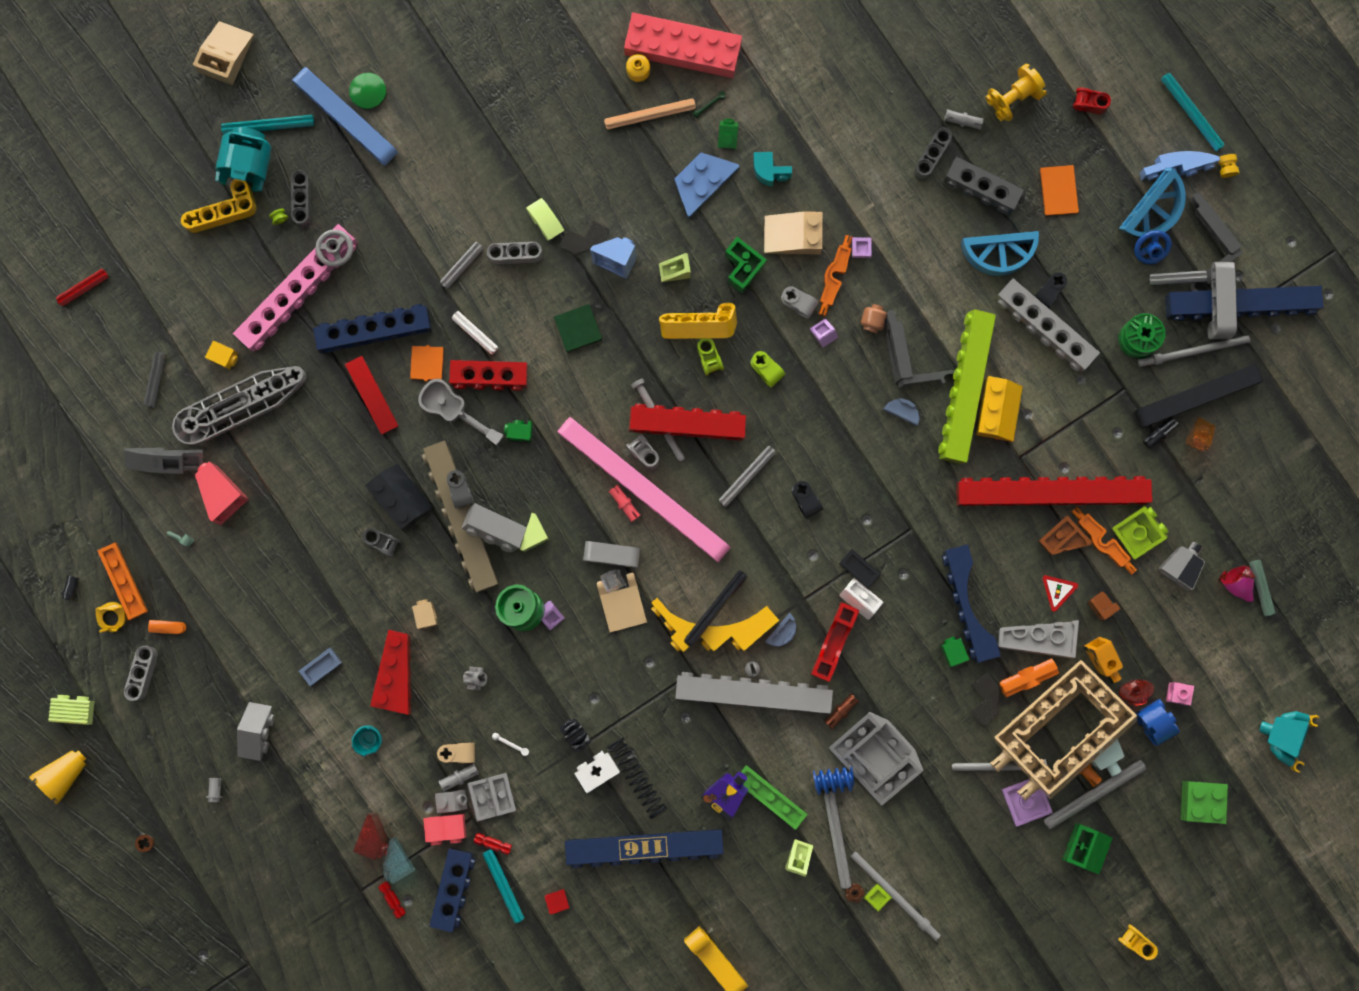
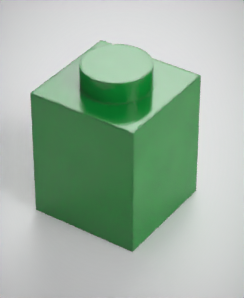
M953 636L945 639V644L940 646L948 667L969 660L961 638L955 639Z

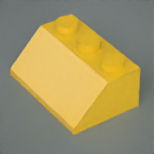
M988 376L985 379L975 435L1009 442L1014 441L1023 386L1008 379Z

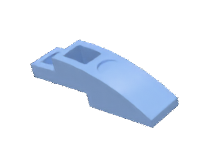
M1195 151L1167 153L1159 155L1155 160V165L1143 168L1139 174L1141 180L1148 179L1151 181L1159 178V175L1166 168H1173L1176 172L1178 171L1179 176L1186 174L1189 177L1198 173V170L1204 169V171L1215 168L1220 158L1209 153Z

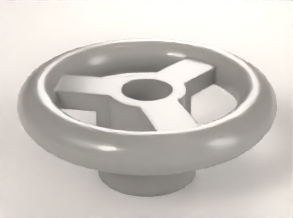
M341 230L326 231L316 242V255L327 266H341L351 258L353 242L349 235ZM332 235H338V236H340V237L338 238V240H337L336 238H329V239L326 240L325 243H323V241H324L327 237H329V236H332ZM346 241L348 250L346 255L341 258L339 251L341 245ZM333 245H337L336 249L331 250ZM321 249L333 254L336 261L326 259Z

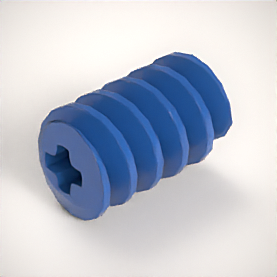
M852 766L849 772L843 767L841 773L838 768H835L834 774L831 773L830 769H827L826 775H824L822 770H819V774L816 776L813 771L815 790L818 795H821L822 789H824L826 794H829L830 788L836 793L838 787L843 793L846 786L852 792L854 786Z

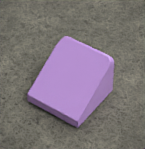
M826 319L810 328V331L822 347L827 346L838 338L836 330Z
M551 601L544 605L545 611L541 621L551 630L564 619V616Z

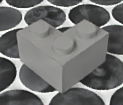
M248 703L237 728L238 757L261 761L263 754L267 753L269 748V742H266L269 734L268 728L273 725L275 715L272 714V706Z

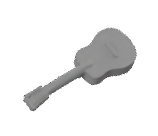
M432 379L421 390L418 401L425 412L441 416L450 423L460 418L486 435L485 437L495 445H498L502 440L503 434L487 428L464 412L466 407L465 401L460 396L455 395L445 381Z

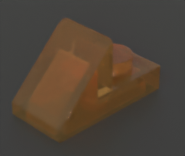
M1198 417L1185 443L1199 451H1203V449L1207 451L1211 446L1216 426Z

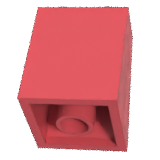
M209 461L208 463H203L197 469L198 472L195 474L208 517L212 522L222 525L249 499L217 465Z

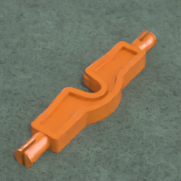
M845 235L843 244L838 247L834 262L828 266L825 272V288L820 299L822 305L818 313L820 316L826 317L829 306L832 307L836 294L842 284L841 281L833 278L832 274H845L852 250L849 248L852 236Z
M1078 507L1071 511L1079 519L1078 525L1090 536L1092 545L1096 550L1107 554L1118 567H1124L1131 575L1137 571L1129 562L1131 557L1115 539H1111L1106 544L1101 542V538L1107 531L1090 514L1084 515Z

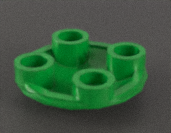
M362 73L356 76L349 87V95L352 102L363 110H370L380 105L387 96L384 81L373 73Z

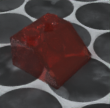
M377 813L367 814L353 852L373 860H377L383 855L385 856L389 848L387 834Z

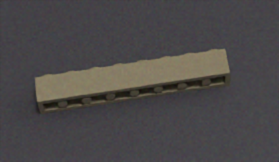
M442 441L423 448L425 452L422 455L425 465H429L431 472H428L432 483L436 482L438 488L435 490L439 501L442 500L444 504L442 512L445 519L449 518L451 523L448 526L452 537H456L458 542L455 544L456 550L464 558V561L461 562L465 573L469 572L471 577L468 580L471 590L480 593L499 586L483 539L478 536H471L461 529L467 511L471 506L467 505L457 509L454 507L447 475L449 472L457 469L447 442ZM454 475L455 479L452 482L459 484L460 477Z

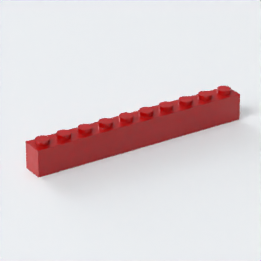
M1125 476L1114 477V480H1107V477H1095V480H1088V477H1076V480H1069V477H1057V480H1050L1049 477H1039L1038 480L1030 481V477H1021L1019 481H1011L1009 477L1000 478V481H992V478H980V481H973V478H961V481L956 483L957 506L1148 505L1152 503V480L1145 479V476H1136L1134 480H1126Z

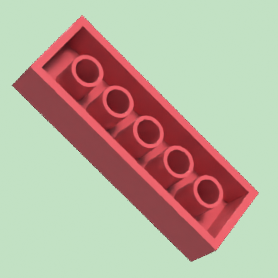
M632 12L624 53L625 56L630 57L641 54L649 61L734 79L742 36Z

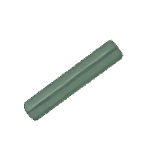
M1260 560L1250 562V567L1253 572L1264 616L1274 615L1275 609Z

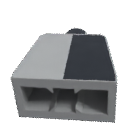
M1192 542L1188 549L1183 546L1178 547L1157 570L1187 591L1193 590L1205 563L1203 559L1198 557L1203 547L1196 542Z

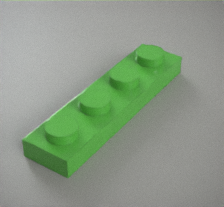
M746 765L741 772L747 777L743 785L748 789V792L796 830L808 814Z

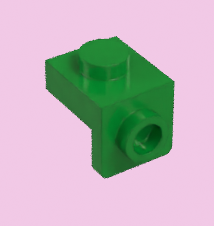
M734 119L720 121L718 147L736 149L738 122H735Z

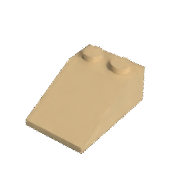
M795 212L765 216L764 254H821L823 212Z

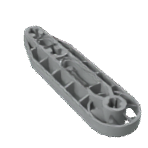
M298 366L266 370L254 374L179 411L173 419V433L179 441L186 445L196 446L203 444L281 406L305 384L307 375ZM295 373L299 374L297 380L294 379ZM265 374L273 375L261 382L257 380L258 377ZM254 380L255 385L241 391L239 386ZM283 381V386L280 389H275L276 382ZM235 388L237 389L238 393L228 398H223V394ZM260 390H264L262 397L260 396ZM281 395L283 396V398L276 404L272 406L269 405V401ZM216 397L220 398L221 401L206 407V402ZM263 404L266 405V409L252 414V409ZM202 405L203 410L196 407ZM237 407H240V408H238V409H236V410H234V411L228 413L229 411H231V410H233V409H235V408H237ZM192 410H196L195 417H191ZM248 412L249 417L235 423L234 418ZM222 413H225V414H226V415H224V416H222V417H220V418H219V416H218V415H220V414H222ZM204 418H207V422L201 423ZM229 420L231 421L232 425L220 431L217 430V426ZM191 423L196 424V426H193L195 427L193 430L189 429V427H192L190 426Z

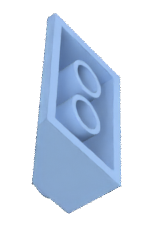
M617 237L592 246L590 251L593 264L627 279L636 261L634 242L628 238L623 237V239Z

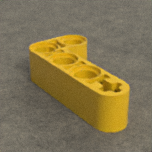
M234 179L230 185L233 195L232 199L186 212L181 217V224L189 232L197 233L254 215L256 204L251 187L246 181ZM245 185L243 191L237 192L239 186ZM245 203H250L248 209H242ZM232 208L230 214L224 215L226 209ZM213 214V218L207 221V215Z
M723 303L718 307L717 313H668L659 317L661 335L667 339L728 338L735 332L737 317L735 305L733 303Z
M700 926L684 939L689 949L699 957L726 991H744L748 987L745 980Z

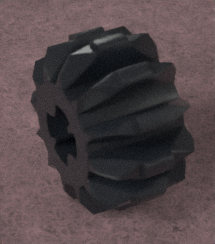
M576 719L568 720L560 727L562 735L575 752L584 750L591 744L589 736Z

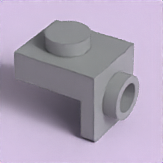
M465 790L435 794L437 813L467 809Z

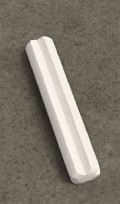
M459 311L452 316L453 321L491 355L498 350L497 345Z

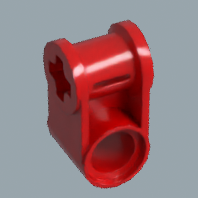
M1077 88V97L1072 108L1082 112L1104 114L1110 106L1111 97L1105 92L1094 91L1088 88ZM1097 101H1103L1105 106H1099Z

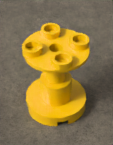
M1024 64L1018 69L1019 80L1012 84V90L1002 96L992 88L988 90V95L985 96V99L996 110L995 114L1000 121L1012 120V112L1009 105L1017 99L1022 101L1031 95L1033 98L1040 100L1047 95V91L1043 90L1046 85L1042 77L1034 68L1030 70L1029 64Z

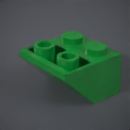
M1075 823L1062 860L1100 874L1113 838Z

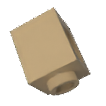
M428 599L417 601V605L412 606L417 629L421 630L439 625L433 602H428Z

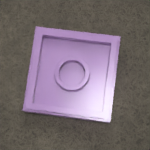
M1029 779L1001 789L1016 827L1053 813L1047 796L1041 790H1037L1026 801L1017 793L1018 790L1030 781Z

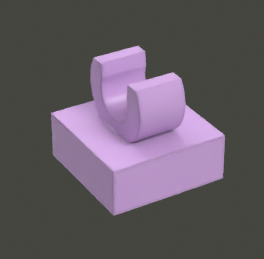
M852 238V258H871V238Z

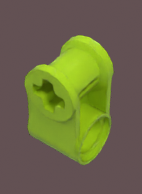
M710 338L700 339L697 351L705 375L708 376L709 373L719 369L721 371L724 370L722 360L713 340ZM708 343L711 346V350L705 352L701 349V345Z
M758 351L753 355L750 362L751 367L769 387L772 388L786 375L784 370L767 353ZM762 358L764 360L762 363H756L757 359Z

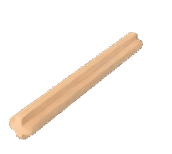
M691 98L604 119L605 127L609 130L696 109L695 100Z

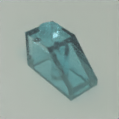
M397 837L390 839L383 864V869L385 870L383 875L392 884L415 871Z

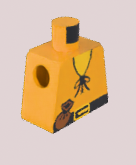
M1098 637L1083 646L1099 674L1108 676L1111 684L1122 679L1118 670L1122 669L1123 665L1110 640Z

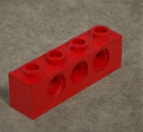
M450 360L449 383L451 386H454V389H466L467 386L473 387L475 390H484L485 387H492V390L511 388L513 391H522L528 385L527 362ZM469 371L475 373L474 378L471 380L465 379V375ZM487 372L494 373V377L491 380L484 379V375ZM507 372L513 374V378L509 381L503 380V376Z

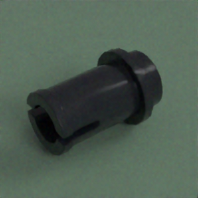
M67 575L64 591L61 592L62 599L73 601L74 597L77 596L75 592L79 578Z

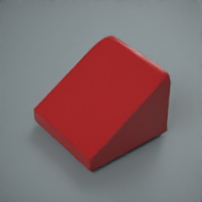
M564 889L545 895L550 915L570 908Z

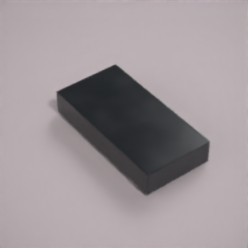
M853 549L839 563L867 589L881 575Z

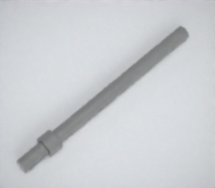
M1247 335L1166 354L1157 353L1153 354L1152 357L1139 359L1138 365L1139 367L1151 364L1156 366L1169 360L1250 343V337Z
M856 851L850 856L918 923L917 926L922 931L925 930L935 941L941 936L930 925L931 922L926 917L923 918Z

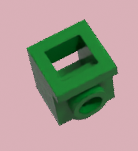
M513 420V423L505 424L504 435H507L509 441L531 443L533 423L528 421V424H525V421Z

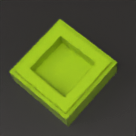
M878 884L864 896L878 912L892 898Z

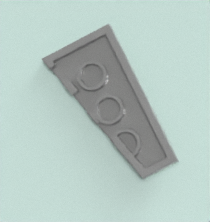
M1079 620L1055 622L1052 624H1035L1032 626L1003 627L999 629L997 645L1000 649L1075 659Z

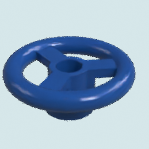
M1159 230L1150 231L1138 239L1135 244L1134 253L1140 262L1154 264L1160 262L1169 254L1172 242L1169 235ZM1159 236L1166 242L1165 249L1158 243ZM1152 237L1151 243L1140 250L1142 243ZM1148 253L1150 258H1145L1143 255Z

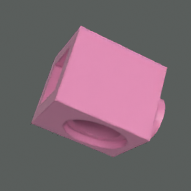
M1176 682L1169 683L1166 702L1191 705L1194 686Z

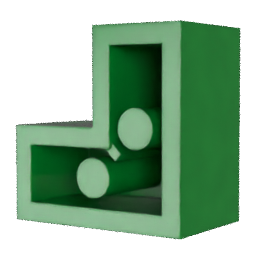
M736 237L725 251V257L737 266L728 277V283L743 294L766 266L767 259L739 237Z

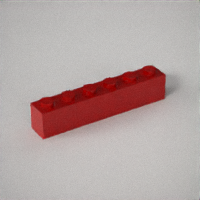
M635 404V407L631 406L628 432L742 441L745 438L746 415H741V412L730 411V414H725L721 410L703 412V409L693 408L692 411H686L683 407L665 409V406L655 405L654 408H647L645 404Z

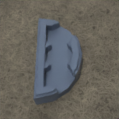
M896 399L887 403L884 407V411L918 426L920 419L918 410L909 400Z
M791 613L785 617L765 643L779 647L786 645L793 639L796 633V623Z

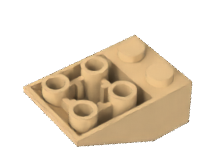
M219 21L200 47L193 66L198 73L233 85L254 34Z

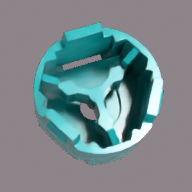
M234 127L232 132L224 134L221 139L215 167V181L222 185H226L228 178L253 183V192L262 191L272 149L269 142L265 140V135L259 131L244 127Z

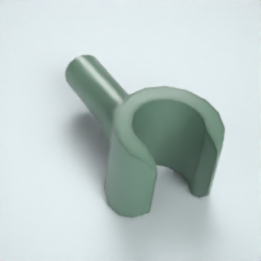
M170 531L166 534L186 547H189L194 542V539L188 534H185L183 537Z

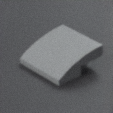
M507 773L466 783L476 821L516 811Z

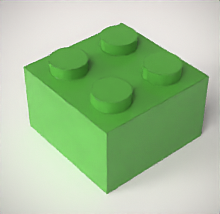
M1182 781L1181 820L1226 824L1228 784Z

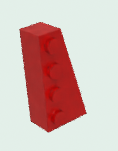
M388 630L371 700V707L411 715V635Z

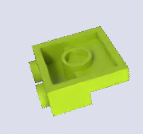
M1146 505L1112 527L1134 560L1168 538L1166 534L1169 532L1163 523L1159 524L1155 519L1157 517L1156 512L1152 507L1147 508Z

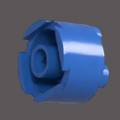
M1160 699L1135 713L1139 725L1142 724L1145 730V735L1155 746L1161 745L1180 732L1175 724L1177 721L1171 712L1167 713L1165 711L1166 708Z

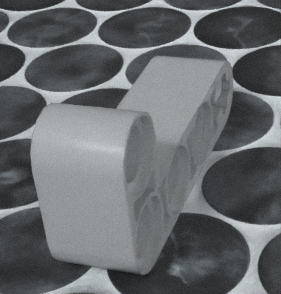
M1213 262L1211 268L1212 321L1208 324V338L1230 339L1235 336L1237 330L1234 262Z

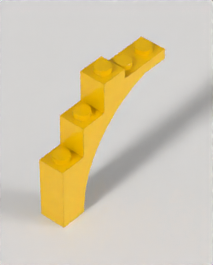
M656 598L651 602L653 605L652 611L658 617L663 616L666 620L664 624L671 632L675 630L676 633L671 636L673 640L671 645L677 651L682 650V652H685L690 646L684 643V639L696 624L685 621L670 613L661 601ZM766 606L757 614L744 621L725 626H708L700 636L703 639L701 644L707 651L711 649L714 652L731 637L733 639L731 641L733 646L738 651L742 649L744 652L774 626L779 619Z

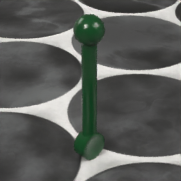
M720 91L716 98H714L708 104L703 106L701 109L695 110L693 112V116L699 117L700 113H702L712 104L717 102L719 99L723 100L725 98V92Z

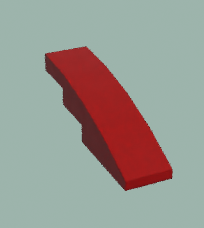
M363 356L346 363L345 366L381 435L398 427V423Z

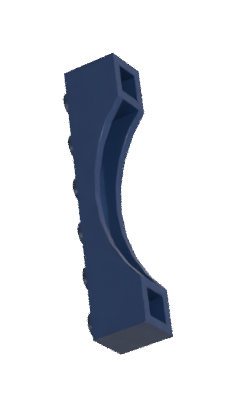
M968 544L945 550L941 558L944 567L947 566L949 571L947 579L949 585H953L954 588L952 596L955 604L959 605L958 617L961 623L964 622L966 630H963L965 640L969 641L971 646L969 649L971 660H975V663L1000 657L996 638L979 624L969 605L967 582L973 560Z

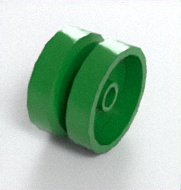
M517 584L508 586L501 591L495 605L496 615L500 621L521 632L530 631L537 627L543 619L545 611L544 603L539 595L524 585Z

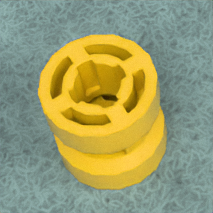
M1236 154L1219 157L1218 164L1221 166V178L1240 174L1239 167L1236 166L1238 161Z

